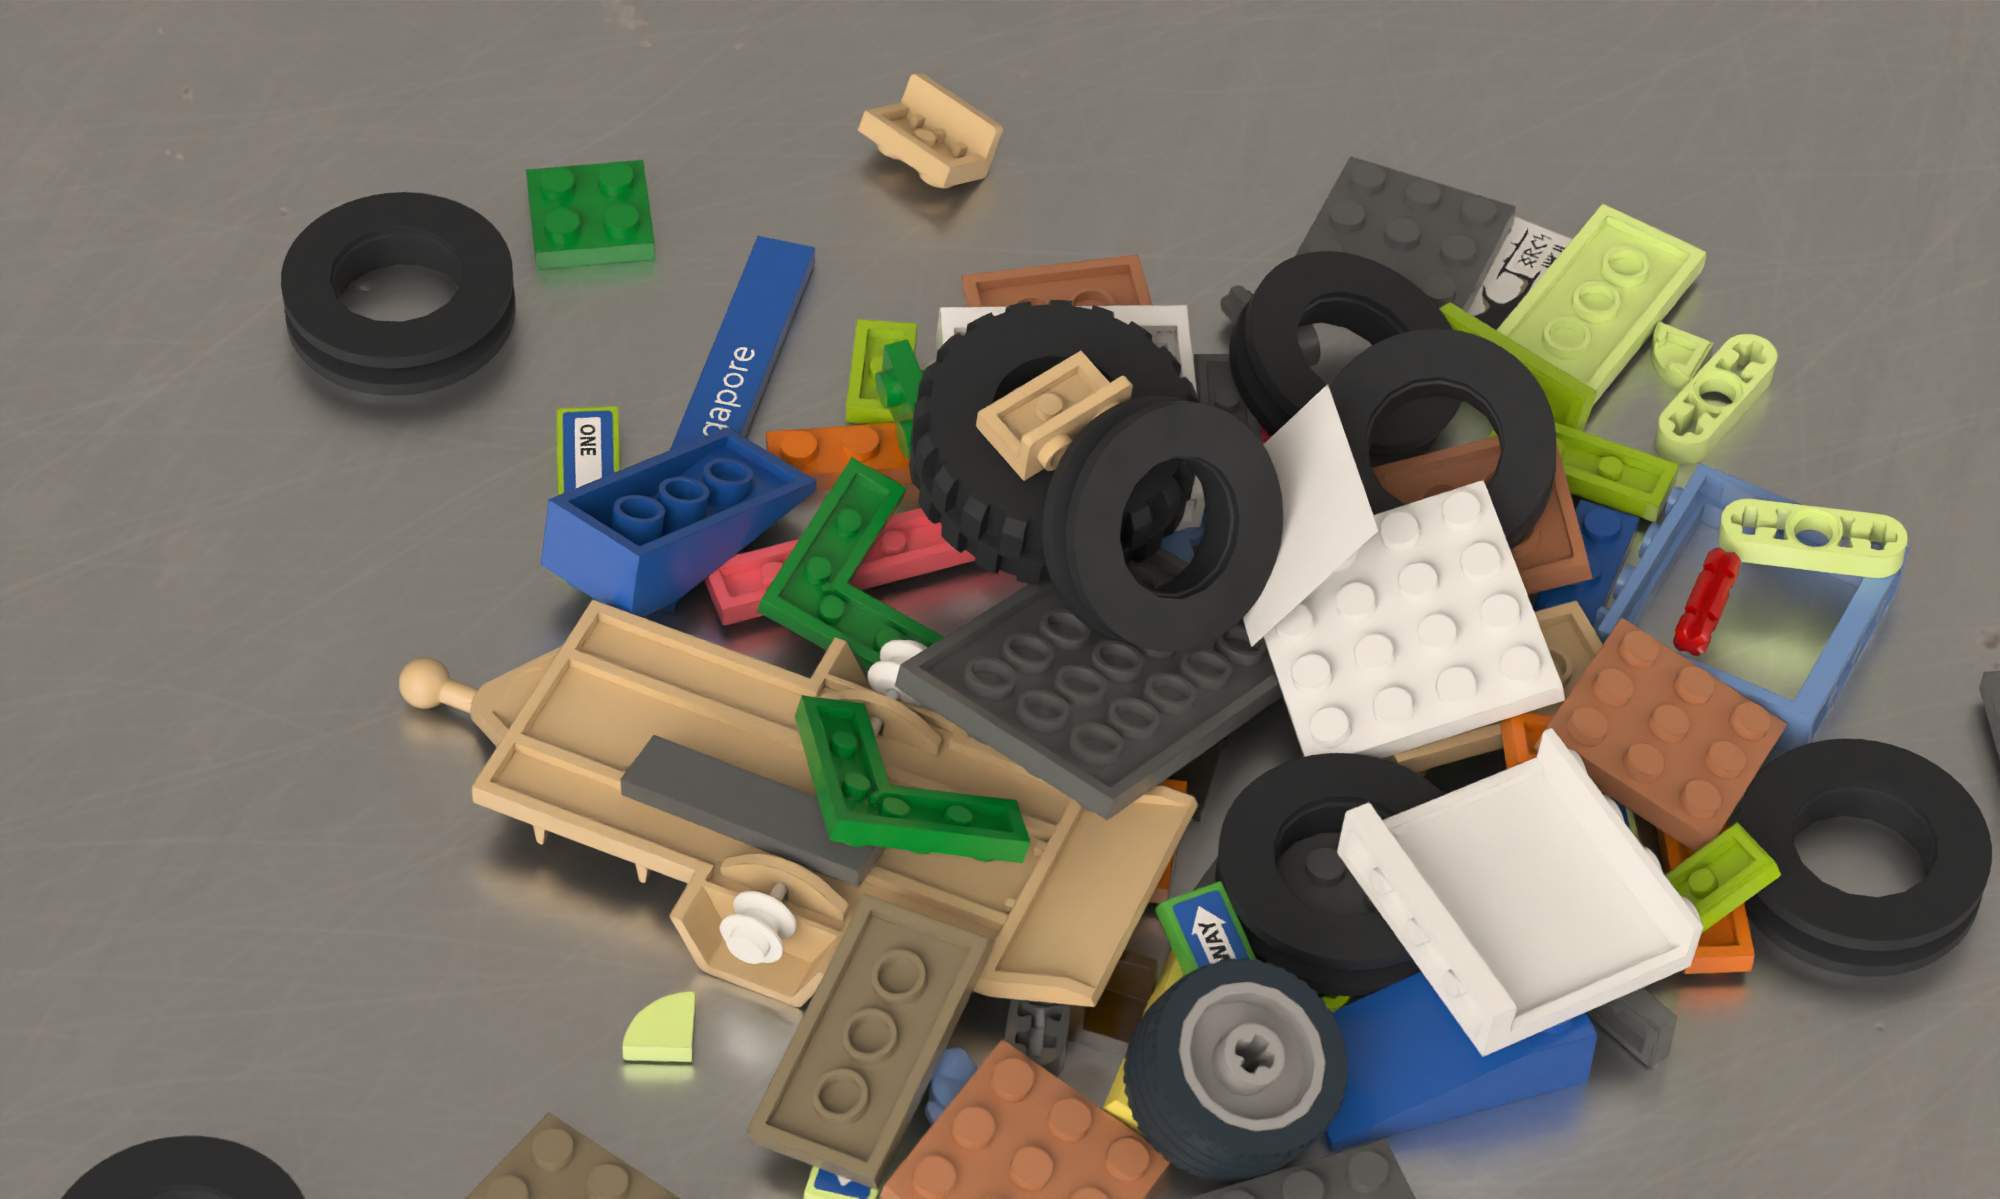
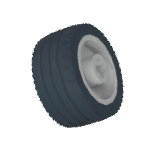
M1249 958L1220 960L1198 968L1180 978L1153 1002L1140 1019L1129 1040L1125 1053L1126 1061L1123 1067V1071H1125L1123 1081L1126 1085L1124 1091L1128 1097L1127 1104L1129 1109L1132 1110V1117L1137 1122L1140 1132H1143L1147 1142L1151 1143L1154 1146L1153 1149L1157 1153L1160 1152L1164 1156L1163 1158L1168 1162L1171 1161L1175 1167L1184 1169L1190 1175L1195 1174L1198 1178H1208L1210 1181L1215 1182L1222 1181L1223 1183H1228L1231 1181L1241 1182L1275 1172L1289 1164L1310 1148L1324 1134L1340 1109V1104L1343 1102L1344 1092L1347 1088V1049L1343 1043V1034L1338 1028L1339 1024L1337 1020H1334L1332 1011L1326 1007V1002L1319 998L1313 988L1311 989L1307 986L1308 983L1298 979L1297 975L1292 972L1288 973L1280 966L1276 967L1272 963H1263L1261 960L1256 959L1253 961L1249 960Z

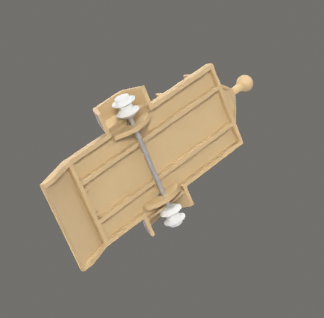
M592 599L562 646L483 684L480 689L451 679L447 668L440 661L430 657L413 659L405 665L399 677L401 695L410 705L421 709H429L443 703L470 713L472 721L497 747L472 785L473 803L533 825L537 843L544 844L550 832L635 863L639 881L643 883L647 881L652 871L688 883L669 917L698 967L707 974L794 1007H801L815 994L864 894L989 938L992 952L973 990L974 992L987 997L1095 1007L1198 807L1195 797L1166 786H1155L1109 820H1105L1096 813L1084 809L1077 801L1044 780L1032 776L1023 767L990 746L967 736L968 732L938 713L928 710L919 701L895 687L900 665L927 648L913 640H892L885 643L880 651L881 661L871 666L868 671L867 681L847 641L835 637L811 678H807ZM801 696L865 703L890 785L1017 800L1031 843L1023 863L998 860L983 862L971 857L938 853L916 854L904 849L886 848L861 886L856 887L625 797L621 794L620 779L652 736L656 735L817 797L794 717ZM787 896L788 901L784 900L783 897Z

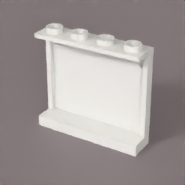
M1552 728L1543 731L1538 754L1534 759L1384 820L1379 817L1370 803L1345 813L1337 854L1482 1057L1691 967L1704 927L1701 924L1695 906L1689 899L1679 895L1663 874L1656 855L1649 848L1643 847L1624 823L1623 815L1617 804L1612 799L1604 797L1588 776L1581 757L1574 750L1568 749Z

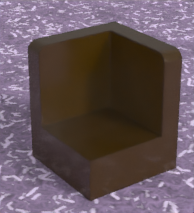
M1124 950L1096 1006L1071 1005L1069 1041L1125 1057L1129 1040L1157 984V960Z

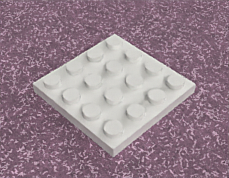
M1484 480L1374 515L1379 531L1263 636L1304 757L1325 753H1351L1383 759L1565 700L1562 683Z

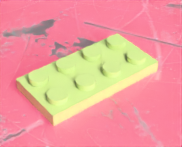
M1602 204L1500 325L1497 331L1596 390L1597 394L1594 405L1655 330L1658 321L1661 322L1704 269L1707 252Z

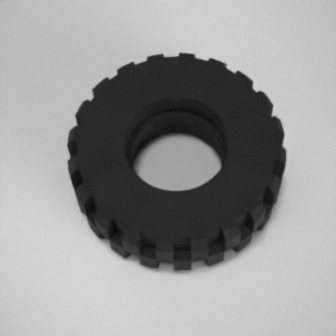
M1050 300L1049 305L1032 306L1029 301L1010 305L1005 308L1004 313L997 316L990 312L967 324L964 336L957 333L951 336L939 348L936 362L926 367L919 383L910 438L909 468L912 484L920 490L918 502L923 512L932 523L937 524L940 522L942 524L941 536L960 553L965 550L976 557V564L995 574H998L999 570L1016 575L1019 582L1039 585L1040 580L1052 581L1044 555L1042 532L1045 501L1055 470L1047 471L1043 469L1023 481L976 427L979 411L1062 361L1082 351L1110 383L1124 375L1133 385L1131 399L1146 396H1165L1199 403L1193 384L1186 377H1179L1181 364L1164 345L1158 348L1152 342V335L1133 321L1128 325L1114 318L1115 314L1112 311L1094 305L1091 310L1072 306V301ZM1172 458L1153 466L1135 484L1123 509L1120 542L1126 566L1131 560L1140 563L1151 557L1160 549L1162 537L1173 534L1183 519L1186 503L1191 498L1196 475L1189 464L1179 458Z

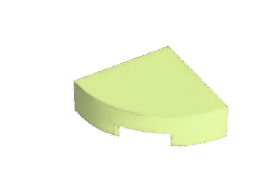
M1658 321L1651 346L1653 365L1657 373L1668 385L1681 392L1710 360L1714 342Z
M696 991L671 994L652 1002L634 1017L626 1030L622 1045L623 1060L692 1062Z

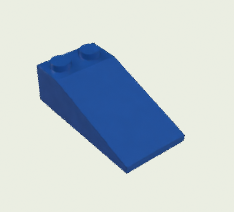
M726 427L550 498L548 500L541 565L564 579L570 586L580 589L598 602L643 617L678 601L814 493L817 480Z
M1420 971L1332 1012L1334 1020H1337L1339 1024L1338 1028L1343 1034V1043L1347 1049L1348 1078L1346 1079L1347 1088L1344 1092L1343 1102L1340 1104V1109L1333 1121L1324 1132V1137L1331 1152L1586 1083L1588 1082L1598 1035L1585 1012L1482 1057L1425 975Z

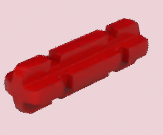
M1720 547L1708 552L1703 563L1704 569L1697 577L1685 605V613L1681 615L1675 629L1673 645L1679 652L1688 651L1693 656H1699L1706 652L1712 638L1711 633L1716 629L1730 596L1729 591L1733 588L1739 574L1738 569L1741 565V559L1735 552H1726Z

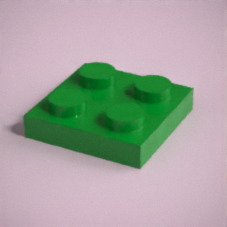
M643 160L526 170L536 270L655 260V244Z

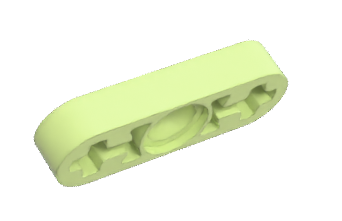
M1739 334L1728 339L1660 414L1655 436V447L1658 453L1664 459L1680 465H1691L1702 461L1772 383L1777 362V351L1773 344L1755 334ZM1737 365H1747L1742 370L1741 377H1738L1736 375ZM1706 392H1720L1728 396L1732 402L1725 406H1715L1705 402L1701 395ZM1693 419L1697 423L1695 434L1692 432H1688L1682 437V435L1691 427Z
M1740 499L1726 506L1721 515L1718 535L1720 548L1726 552H1735L1740 557L1741 562L1870 578H1884L1895 574L1903 564L1908 540L1904 526L1898 520L1887 515L1757 499ZM1742 527L1755 528V535L1742 533ZM1777 529L1784 530L1783 540L1775 539ZM1804 530H1815L1823 533L1829 539V542L1818 547L1807 546L1801 543L1795 535ZM1842 537L1849 538L1848 547H1840ZM1871 542L1882 543L1883 550L1872 549Z

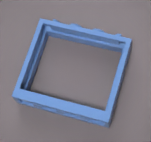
M1699 463L1685 488L1674 487L1671 491L1664 510L1666 518L1662 525L1653 522L1649 526L1639 549L1638 556L1641 559L1637 566L1627 564L1622 570L1613 592V599L1615 601L1611 608L1601 606L1598 609L1593 629L1602 644H1604L1621 618H1624L1636 627L1639 626L1701 523L1719 530L1723 510L1730 503L1740 499H1757L1791 504L1800 503ZM1742 527V533L1755 535V528ZM1777 529L1775 539L1783 540L1784 530ZM1804 530L1795 535L1801 543L1807 546L1818 547L1829 542V539L1823 533L1815 530ZM1842 537L1840 547H1848L1849 538ZM1871 542L1872 549L1883 550L1882 543ZM1906 547L1901 568L1895 574L1888 577L1870 578L1821 572L1858 587L1794 701L1679 652L1677 653L1786 722L1787 726L1773 746L1774 749L1786 753L1794 748L1813 743L1899 590L1910 548Z

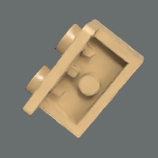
M916 73L910 76L901 102L865 110L858 131L877 143L878 150L884 155L902 160L920 172L919 176L924 182L938 188H950L954 185L986 178L1003 128L999 123L925 74Z
M1079 351L979 411L976 427L1022 480L1025 481L1043 469L1047 471L1055 470L1061 457L1078 433L1102 412L1130 400L1133 385L1124 375L1110 383L1086 355Z

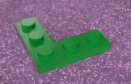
M851 457L761 598L757 612L825 650L829 648L835 637L847 641L861 670L868 673L874 663L881 661L880 651L883 645L889 641L913 640L928 648L944 638L935 631L850 585L903 500L907 488Z
M801 696L794 717L830 841L843 842L854 847L869 845L904 849L916 854L938 853L964 856L983 862L998 860L1023 863L1031 841L1017 800L890 785L865 703Z

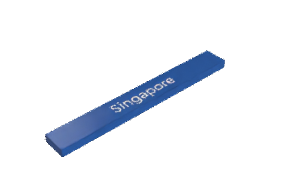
M757 236L670 450L726 427L746 437L815 264V247ZM681 598L675 603L659 610L676 613Z

